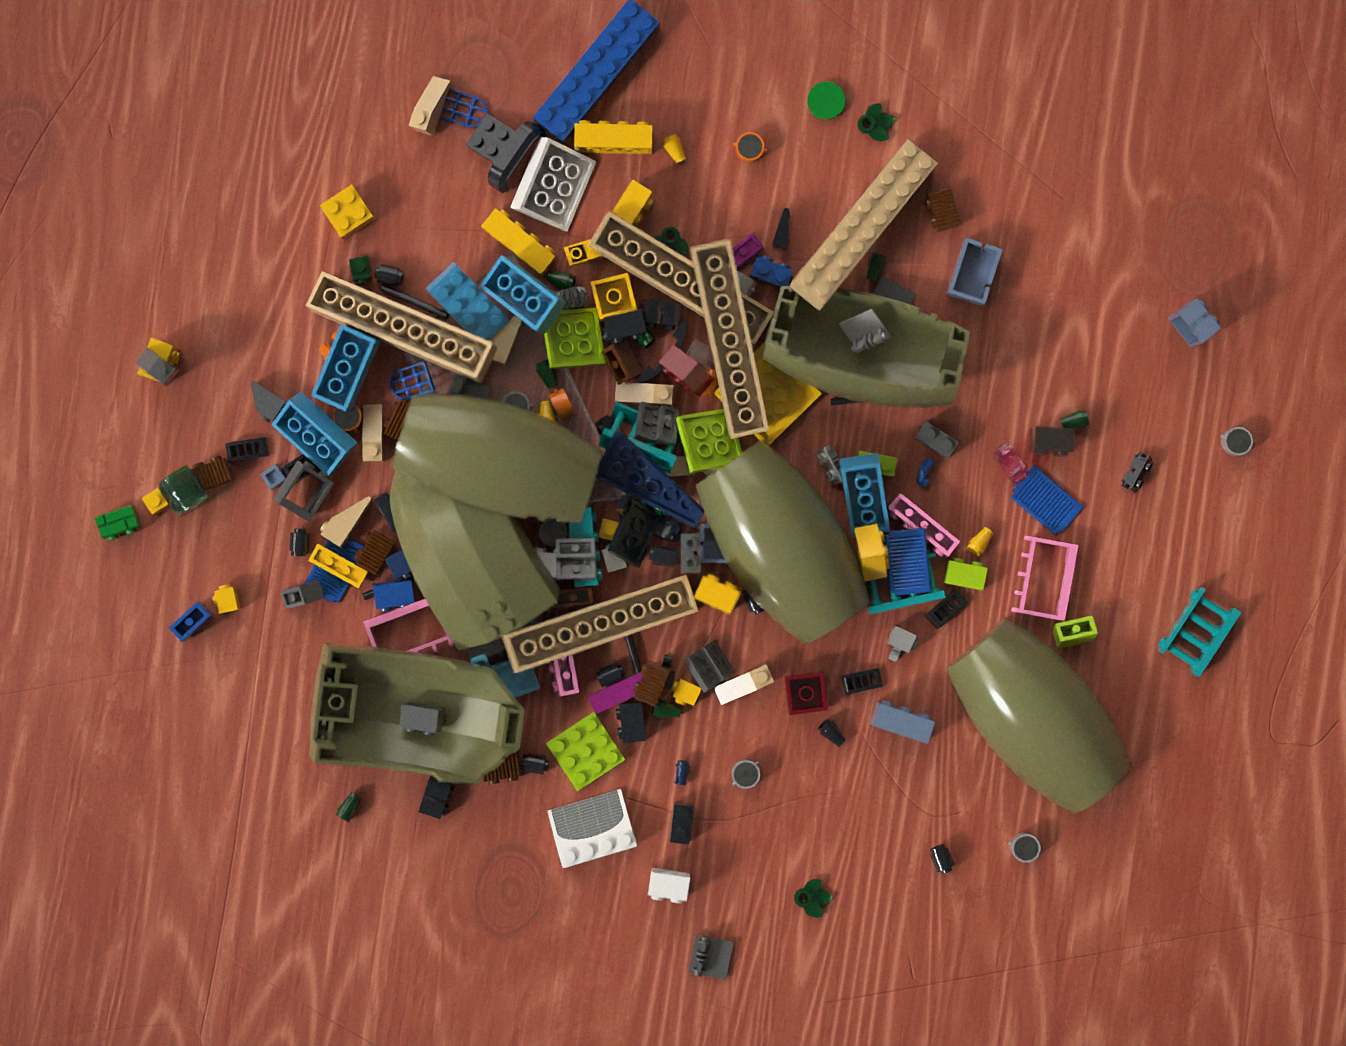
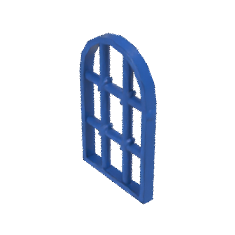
M449 88V91L458 95L455 99L446 97V100L455 102L451 109L443 107V110L452 112L450 118L441 115L440 118L463 125L464 127H478L479 124L468 125L469 120L472 119L480 123L482 119L471 116L472 111L476 109L485 112L486 116L488 114L486 104L476 96ZM460 96L472 98V104L459 101ZM476 100L480 101L485 109L474 106ZM461 104L470 107L469 114L456 111L457 105ZM454 114L467 117L466 123L453 120Z
M426 361L403 369L400 368L392 374L390 388L397 398L401 400L412 399L409 391L418 387L420 392L416 395L435 391ZM423 364L425 370L416 373L415 366ZM412 368V375L404 377L402 371ZM400 373V379L394 380L396 374ZM426 373L428 380L420 383L419 375ZM415 377V385L407 387L405 381ZM402 381L403 389L396 391L394 384ZM429 383L431 390L423 392L422 385ZM406 391L407 397H402L398 393Z

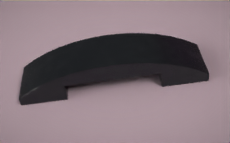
M685 320L672 335L677 340L675 346L681 349L686 334L687 322ZM659 364L654 370L648 366L637 382L645 383L663 372L664 367Z

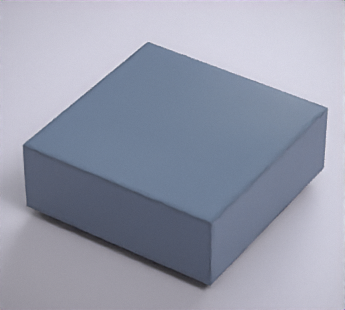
M277 464L260 474L270 490L281 485L286 479V476Z

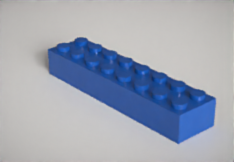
M628 0L533 116L534 121L564 145L575 132V123H579V121L584 120L659 29L660 22L636 2Z

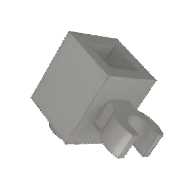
M894 626L886 642L894 646L888 659L896 662L901 650L907 653L910 650L914 651L918 642L916 640L917 635Z

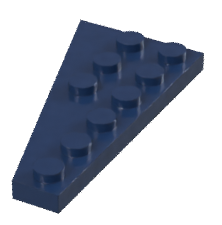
M616 428L599 462L595 478L625 493H633V497L696 528L704 514V509L623 432Z

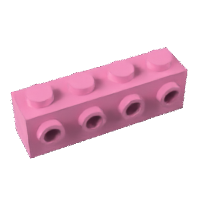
M898 493L887 507L889 510L888 514L896 521L898 518L903 521V527L907 530L925 528L926 545L930 543L934 547L933 551L940 557L943 555L948 557L960 543L957 538L901 493Z
M571 654L549 662L550 674L554 675V681H552L553 692H557V696L579 693L573 655Z

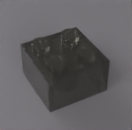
M1053 427L1030 428L1029 451L1034 452V455L1045 456L1048 453H1053L1055 457L1068 456V453L1073 452L1074 429Z

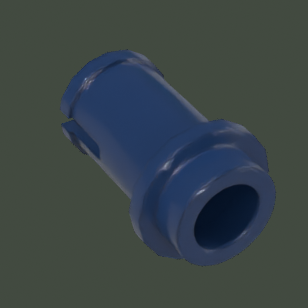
M678 760L677 764H675L677 770L674 784L686 785L690 765L688 761Z

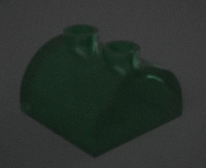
M187 465L174 471L158 484L161 494L166 496L170 502L171 509L179 517L189 514L208 497Z

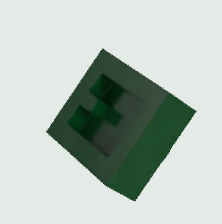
M369 257L349 259L352 281L354 283L357 282V285L369 283L368 280L373 279Z

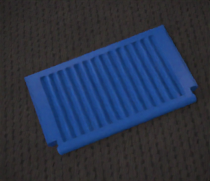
M1035 465L1032 466L1012 490L1014 495L1011 498L1054 535L1058 531L1062 533L1083 508L1081 504Z
M925 528L890 531V535H885V544L888 551L887 558L890 567L888 569L890 592H896V595L931 592Z
M348 538L343 548L329 540L324 547L355 563L356 559L354 556L359 548L363 549L364 546ZM317 565L313 566L305 583L319 580L323 588L324 599L332 603L334 600L340 603L350 584Z

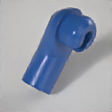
M927 458L919 468L916 481L922 487H926L930 482L926 475L935 464L931 458Z

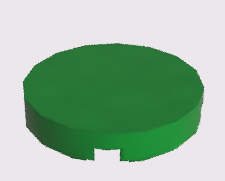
M828 81L820 82L813 86L807 98V105L812 115L820 120H830L841 114L845 106L843 90L837 84Z

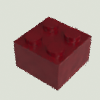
M672 345L659 361L664 367L662 371L677 385H681L690 395L695 393L700 397L715 380L695 360L675 345Z
M822 671L784 676L789 715L828 711L824 674Z

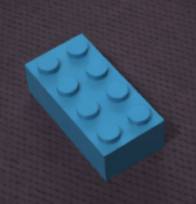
M502 255L480 285L481 289L535 331L544 334L567 303L512 259Z
M455 262L450 264L426 287L428 292L468 333L488 341L509 321Z
M340 325L311 396L344 411H352L381 340L350 326Z
M301 391L288 400L271 424L327 476L342 465L358 443Z
M878 453L839 459L852 537H855L854 528L877 524L878 530L883 531V533L890 532Z

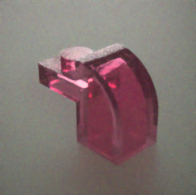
M1009 442L1001 445L993 452L996 464L1014 486L1030 475L1025 464L1018 458L1013 446Z

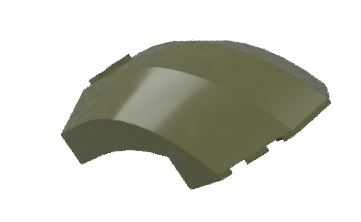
M395 469L389 501L402 550L423 596L458 650L486 644L522 627L557 603L561 589L537 554L516 516L483 509L442 494L441 489L432 485L430 488L426 487L421 479L417 477L411 479Z
M323 643L315 678L311 709L309 757L314 763L400 770L433 775L438 781L478 784L485 775L502 764L510 754L520 749L525 710L490 667L417 652ZM412 702L445 708L442 731L435 733V735H425L424 731L407 732L405 731L406 728L399 727L402 704Z

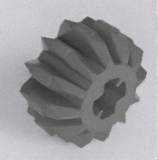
M584 287L567 288L557 293L558 296L567 302L562 310L582 309L589 305L588 293Z

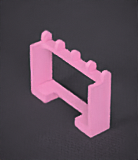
M1025 536L1024 539L1031 541L1029 554H1021L1022 557L1028 558L1026 572L1018 571L1019 576L1025 577L1022 591L1015 590L1014 592L1016 595H1021L1019 608L1012 607L1011 611L1065 621L1078 545ZM1036 542L1067 547L1064 562L1066 563L1055 615L1024 610Z
M426 599L364 621L372 647L379 648L372 629L373 626L429 606ZM445 631V637L408 651L419 653V650L432 646L435 653L438 652L436 644L448 640L451 647L455 644Z

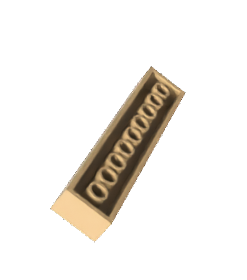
M907 139L795 277L789 287L820 311L938 163Z
M610 211L607 212L587 246L704 317L693 262ZM741 292L751 345H755L774 312Z
M724 239L692 246L690 251L729 436L732 439L768 431L769 427L730 240Z
M323 271L306 304L308 309L339 324L350 326L384 343L479 383H482L497 351V347L492 342Z
M683 575L502 636V640L513 673H517L698 612V608L687 575Z

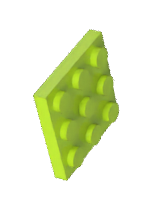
M597 307L561 310L544 334L550 369L604 365L606 360L601 353L604 348Z
M724 409L682 415L676 418L690 473L722 468L742 454L738 437L731 439L729 436Z
M592 712L546 742L548 748L577 791L626 760L595 712Z

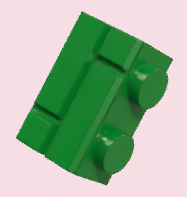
M134 505L95 517L101 538L108 539V541L118 539L119 534L125 532L126 535L138 532L137 528L142 527Z

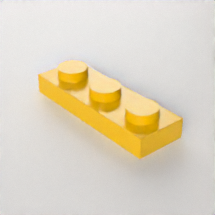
M320 544L316 545L308 560L357 588L361 587L369 572Z

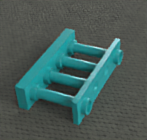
M616 402L611 415L615 418L611 430L604 428L598 446L607 448L616 428L620 429L622 422L633 425L628 438L663 471L671 473L677 458L672 452L676 443L682 445L679 429H677L676 443L674 445L667 444L665 451L655 448V443L653 442L645 444L637 441L635 430L638 410Z
M927 550L931 592L922 595L920 593L908 594L909 597L901 599V596L896 595V592L891 593L890 602L883 603L879 597L876 579L869 580L868 583L873 601L871 602L872 606L867 607L869 614L945 598L944 590L939 591V588L936 587L930 558L936 557V553H931L930 550ZM886 569V572H887V580H888V584H889V574H888V569Z
M1203 587L1195 588L1189 596L1191 600L1167 637H1163L1158 644V647H1160L1158 649L1159 653L1164 654L1166 650L1170 651L1190 664L1192 668L1190 673L1197 677L1201 676L1241 614L1235 608L1225 610L1203 596L1206 590ZM1197 602L1220 615L1223 620L1221 624L1214 626L1192 612ZM1187 618L1211 632L1212 638L1209 642H1203L1182 628ZM1179 634L1199 647L1202 652L1199 658L1194 659L1171 644L1175 636Z

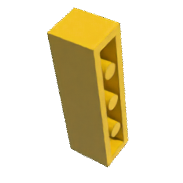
M495 208L481 225L482 229L543 276L556 259V256L553 255L555 251L548 245L543 247L538 243L540 239L533 233L528 235L523 231L525 227L518 221L513 223L508 219L510 215L503 209L498 211Z

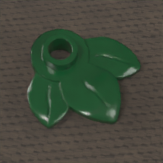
M880 103L872 104L867 108L865 115L859 118L857 127L860 132L869 134L875 141H886L889 139L886 129L893 124L895 118L890 114L881 113L882 106ZM865 121L869 122L870 127L865 128L863 123Z
M674 227L665 228L661 236L654 238L680 255H687L688 253L687 242L680 237L679 231ZM669 233L674 235L672 240L667 239Z
M820 879L809 880L804 888L798 889L794 894L795 903L799 907H803L807 915L815 918L823 917L821 906L827 904L833 898L828 891L820 889ZM802 894L807 895L805 901L800 900Z

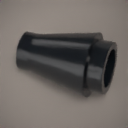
M828 718L819 725L820 735L834 743L837 747L845 742V737L834 721Z

